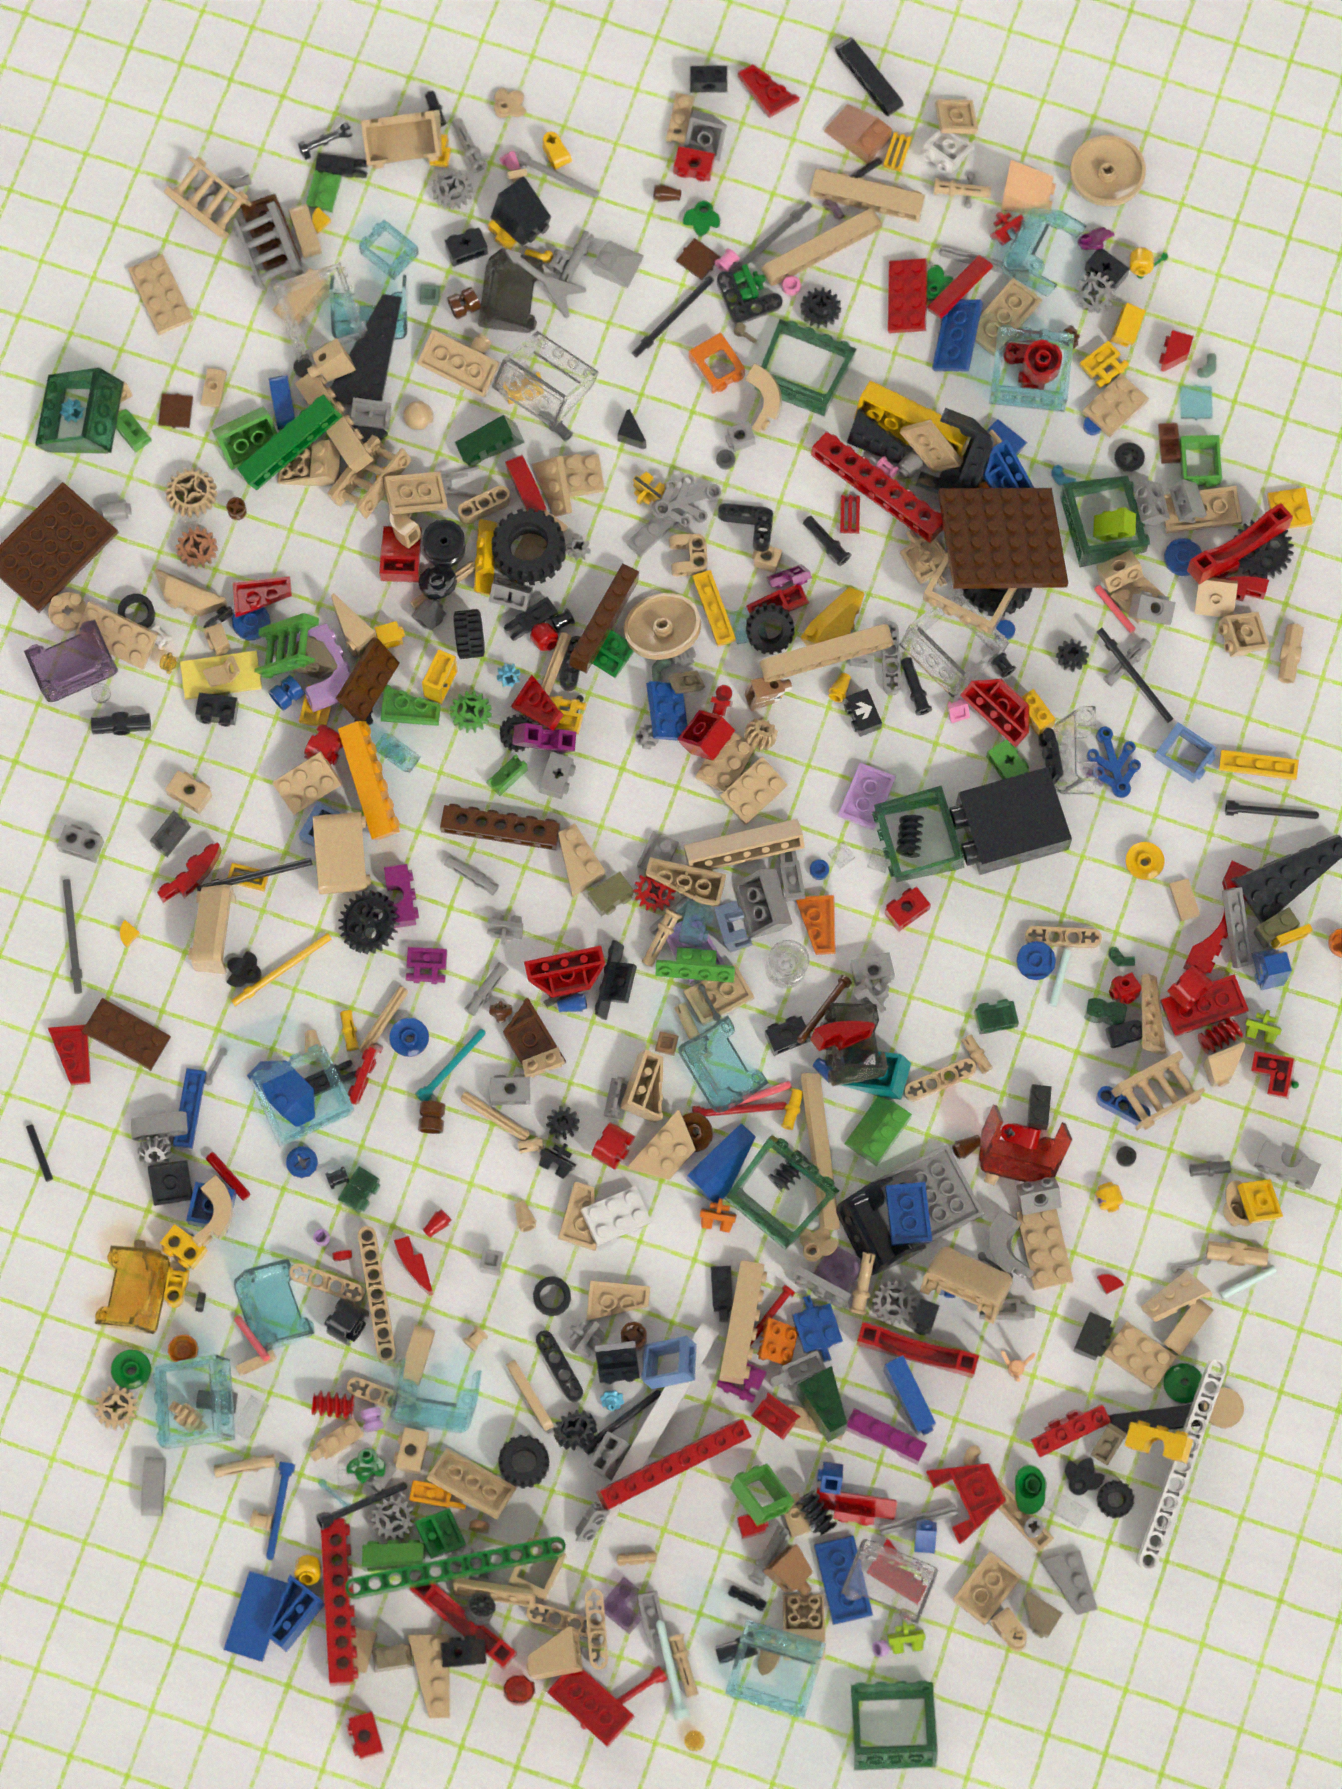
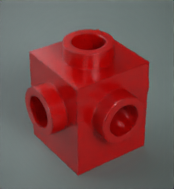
M1132 972L1124 976L1119 975L1111 981L1109 995L1112 1000L1117 1002L1118 1006L1125 1003L1130 1004L1139 998L1142 986Z

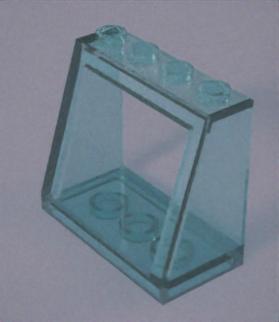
M1009 325L998 327L989 404L1065 412L1068 400L1074 335L1066 331L1054 333L1047 329L1035 331L1028 327H1022L1021 329L1013 328ZM1037 340H1048L1052 344L1055 343L1059 348H1064L1059 391L999 385L1004 342L1030 345Z
M318 1044L313 1045L307 1049V1053L301 1055L298 1052L290 1056V1060L285 1063L281 1060L272 1064V1068L267 1071L261 1069L253 1073L254 1077L250 1081L279 1147L343 1119L354 1111V1107L324 1045L320 1047ZM319 1058L340 1108L282 1134L261 1084Z
M212 1354L155 1366V1372L153 1373V1380L156 1384L154 1399L157 1404L155 1418L159 1429L157 1442L160 1447L171 1449L235 1440L230 1359ZM209 1367L213 1428L170 1436L166 1373Z
M746 1620L725 1694L730 1695L734 1699L748 1700L754 1705L768 1706L774 1711L781 1710L789 1713L791 1716L805 1718L826 1643ZM747 1646L811 1665L800 1703L737 1684Z

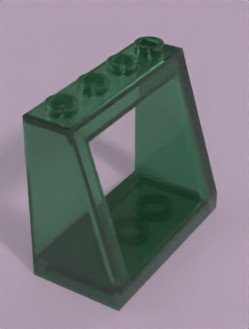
M100 367L49 374L35 446L51 453H111L124 382ZM90 389L81 436L57 439L62 414H60V411H62L61 404H64L66 390Z
M1128 476L1063 484L1060 500L1079 567L1106 562L1129 550L1134 555L1147 552L1150 539L1149 535L1144 532L1145 523L1141 522L1137 502L1133 494L1134 483L1129 480ZM1123 487L1129 509L1136 514L1138 540L1089 546L1075 498Z
M942 785L874 805L875 811L872 812L874 823H879L880 829L877 830L879 840H884L885 848H882L885 860H890L891 866H888L890 877H895L896 883L965 868L964 858ZM938 805L953 857L901 872L885 815Z
M919 1680L916 1683L898 1681L889 1684L886 1682H876L875 1684L859 1682L850 1686L854 1771L936 1768L938 1746L933 1682ZM924 1699L927 1744L861 1747L859 1701Z

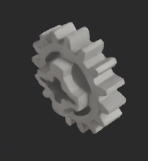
M451 169V173L445 170L444 176L438 174V180L433 181V198L437 199L438 205L443 203L444 209L447 206H450L451 210L454 209V206L461 209L462 203L467 205L466 199L471 200L470 193H473L472 182L468 180L467 174L461 176L460 170L457 174L454 173V169Z
M1091 272L1090 277L1087 274L1083 275L1085 280H1078L1081 285L1080 287H1075L1079 291L1078 294H1075V297L1080 298L1077 304L1083 303L1082 309L1086 310L1089 308V313H1093L1094 309L1096 313H1100L1101 308L1104 311L1108 310L1106 305L1112 306L1113 303L1110 300L1116 298L1115 295H1112L1116 288L1111 287L1114 281L1108 282L1109 276L1102 277V272H1098L1097 276L1095 272ZM1099 281H1101L1106 286V288L1102 287ZM1089 283V287L1084 291L1085 286ZM1098 290L1099 294L1093 295L1092 291ZM1107 294L1106 299L1102 303V298ZM1085 298L1090 299L1092 304L1088 303Z
M888 1281L886 1288L880 1285L881 1292L875 1291V1295L878 1298L873 1299V1303L877 1304L873 1307V1310H879L877 1317L883 1316L884 1323L887 1320H891V1325H893L897 1320L899 1324H902V1318L908 1321V1314H914V1310L911 1307H916V1303L912 1302L916 1296L910 1295L911 1288L905 1289L906 1283L898 1286V1281H895L894 1285H891L890 1281ZM891 1290H897L900 1293H892ZM882 1296L886 1300V1304L883 1307L881 1306ZM907 1298L908 1307L905 1310V1307L903 1306V1301H905V1299ZM891 1299L893 1301L898 1300V1306H891ZM893 1312L897 1313L898 1315H890L888 1313Z
M391 1496L388 1502L383 1498L382 1505L376 1504L378 1510H372V1514L376 1516L371 1518V1522L376 1523L373 1529H379L377 1535L380 1537L384 1534L386 1541L389 1539V1536L393 1540H396V1536L404 1539L403 1533L409 1535L410 1531L408 1528L414 1527V1524L410 1522L415 1519L414 1515H410L414 1511L413 1508L407 1509L409 1503L406 1501L402 1504L401 1497L394 1501L393 1496ZM393 1506L392 1509L383 1511L385 1508ZM401 1508L405 1511L407 1519L401 1517ZM393 1514H396V1518L399 1521L390 1523L387 1517H392ZM379 1519L386 1522L385 1530L381 1527ZM403 1527L401 1530L393 1532L395 1528Z

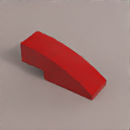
M523 455L506 461L507 472L525 510L528 511V508H534L535 512L547 510Z
M1250 576L1222 578L1238 581L1236 600L1243 602L1245 595L1264 600L1270 580Z
M795 584L783 591L781 589L746 605L749 613H751V611H755L757 606L762 607L765 603L767 605L775 603L776 606L781 605L783 609H787L790 612L810 602L802 585Z
M841 1021L825 1024L814 1029L810 1041L818 1051L833 1045L840 1051L871 1037L875 1024L866 1021Z
M409 1236L394 1240L398 1255L411 1278L428 1295H434L423 1254L414 1255Z

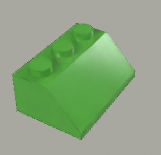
M264 406L212 430L231 470L239 467L244 460L249 459L258 448L264 446L273 435L277 434L272 419Z
M878 1096L844 1145L877 1167L910 1121L912 1114L895 1102Z
M419 1539L408 1540V1543H400V1540H389L388 1544H379V1541H368L367 1545H362V1569L364 1572L388 1571L425 1563V1546L423 1543H420Z

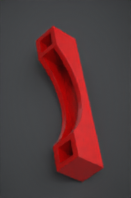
M1282 503L1276 505L1234 539L1219 547L1205 550L1192 558L1187 571L1200 585L1290 527L1293 516Z
M1232 860L1222 881L1223 889L1227 890L1236 887L1231 878L1242 876L1253 869ZM1225 910L1216 930L1205 940L1192 947L1183 969L1188 970L1196 964L1205 974L1207 972L1211 974L1215 965L1212 960L1215 955L1219 957L1223 945H1220L1221 940L1228 937Z
M862 1322L856 1344L857 1346L896 1357L903 1355L906 1360L970 1378L974 1377L980 1356L959 1349L941 1347L914 1340Z
M435 1583L409 1588L413 1595L462 1636L476 1635V1639H485L486 1656L503 1670L517 1655L513 1648L484 1625L477 1626L472 1621L469 1622L465 1617V1610Z

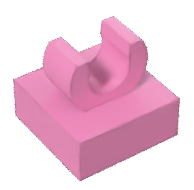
M959 698L957 702H948L947 706L951 723L970 718L968 703L965 700Z

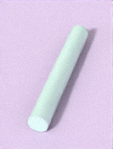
M1063 949L1049 1005L1057 1007L1071 951L1068 949Z
M1272 1265L1220 1292L1222 1298L1226 1299L1276 1273V1268Z

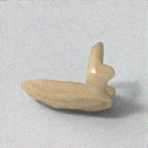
M762 1632L760 1636H755V1640L763 1644L758 1659V1671L761 1676L767 1675L775 1669L784 1649V1638H769L766 1632Z

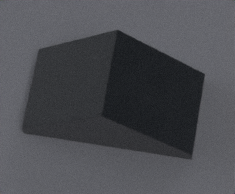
M628 409L618 431L617 439L619 442L645 449L646 439L631 410Z

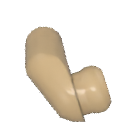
M970 1446L966 1450L963 1459L965 1466L976 1465L977 1456L981 1454V1449L978 1446Z

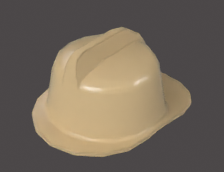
M1237 1180L1231 1181L1226 1187L1227 1202L1223 1207V1215L1230 1222L1231 1226H1250L1252 1223H1249L1237 1187L1242 1182Z

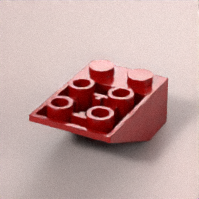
M384 526L380 554V580L389 582H418L420 576L421 538L408 549L397 540L392 526Z

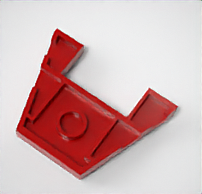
M990 1463L926 1471L933 1488L953 1480L966 1507L970 1519L951 1527L959 1544L964 1543L1007 1501Z

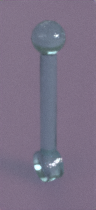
M324 1479L319 1480L318 1485L321 1488H325L338 1502H340L343 1505V1508L350 1505L349 1503H345L327 1485Z

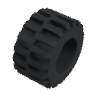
M765 603L762 607L757 606L754 612L751 611L746 621V634L751 646L753 645L757 651L760 650L762 654L767 652L769 655H774V652L781 653L782 649L786 650L788 644L792 643L795 634L793 619L788 610L783 609L781 605L776 606L775 603H771V605ZM768 619L777 620L782 626L780 634L770 639L761 636L759 626L763 621Z
M479 609L455 611L453 621L458 657L460 659L484 657V634Z
M518 1435L517 1438H510V1441H506L504 1447L499 1452L498 1463L501 1475L505 1478V1481L515 1487L518 1486L521 1489H525V1487L532 1488L535 1484L541 1483V1480L545 1479L546 1473L549 1471L548 1451L536 1437L534 1439L531 1435ZM520 1451L533 1453L536 1458L535 1467L526 1473L516 1471L512 1466V1458L516 1453Z

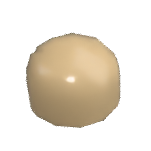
M415 401L405 408L403 419L406 425L413 430H422L433 422L434 413L426 403Z

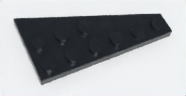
M388 294L381 296L349 353L356 370L336 378L330 387L336 394L334 398L336 402L340 401L341 403L353 405V398L383 401L402 297Z
M1336 834L1317 842L1316 845L1303 848L1297 853L1286 855L1263 865L1259 869L1250 870L1242 876L1231 878L1236 887H1242L1243 898L1259 922L1263 923L1279 913L1342 858V837Z

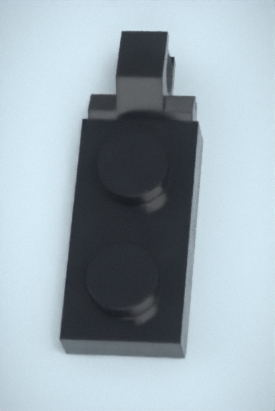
M731 1266L711 1267V1284L714 1312L719 1311V1322H728L727 1311H732L733 1306Z

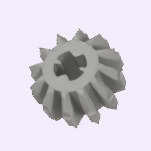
M156 1135L154 1139L148 1136L147 1142L141 1141L138 1154L139 1161L144 1162V1167L169 1163V1158L172 1156L170 1151L171 1145L170 1143L165 1144V1138L158 1140Z

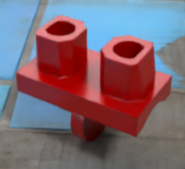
M998 212L996 214L997 220L993 224L995 227L1001 224L1002 227L990 236L992 240L996 238L1002 246L1012 240L1007 232L1008 229L1011 228L1016 236L1026 230L1021 221L1024 219L1023 215L1020 214L1008 222L1011 214L1008 212L1004 215Z
M721 685L716 689V697L712 696L711 702L714 703L713 714L725 716L727 706L732 707L733 701L729 700L733 692L729 686Z

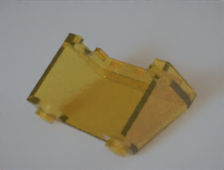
M111 1245L107 1260L110 1266L115 1268L108 1307L101 1306L95 1314V1324L126 1331L154 1334L159 1325L170 1259L168 1256L151 1248Z

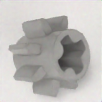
M582 536L579 539L572 537V544H567V548L570 549L568 556L573 555L575 561L580 558L585 560V554H590L591 552L590 548H586L589 546V541L585 542Z
M690 647L680 655L672 657L675 665L680 664L681 668L694 663L693 658L696 657L694 648Z
M644 725V727H640L636 732V742L638 745H642V749H651V746L655 747L659 742V739H653L652 725Z

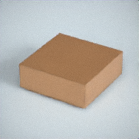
M660 1031L655 1052L675 1056L679 1036Z

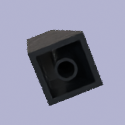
M523 176L498 194L490 218L521 246H524L528 242L532 243L540 233L544 234L549 229L551 215Z

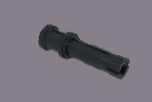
M812 515L803 521V525L826 548V553L832 555L837 561L838 566H842L850 559L851 553L846 552L842 548L841 543L834 540Z
M912 658L902 659L900 664L911 691L910 699L914 702L915 714L917 716L925 715L932 711V706L928 704L926 698L927 692L922 689Z

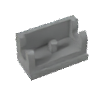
M353 398L351 419L355 423L354 425L389 430L392 411L391 403Z
M1182 479L1169 489L1180 522L1195 523L1196 521L1193 517L1204 518L1207 515L1197 483Z

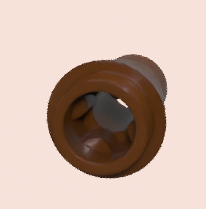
M663 184L655 185L653 200H658V202L680 201L681 190Z
M979 1135L955 1141V1144L952 1145V1150L958 1159H965L983 1145V1142Z

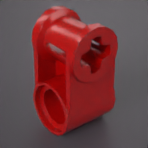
M1037 339L1010 342L1007 344L1003 354L1004 361L1012 365L1023 363L1025 351Z
M1017 1123L1005 1124L1001 1128V1137L1005 1141L1037 1150L1042 1130ZM1010 1129H1012V1131L1015 1132L1013 1136L1012 1133H1009Z

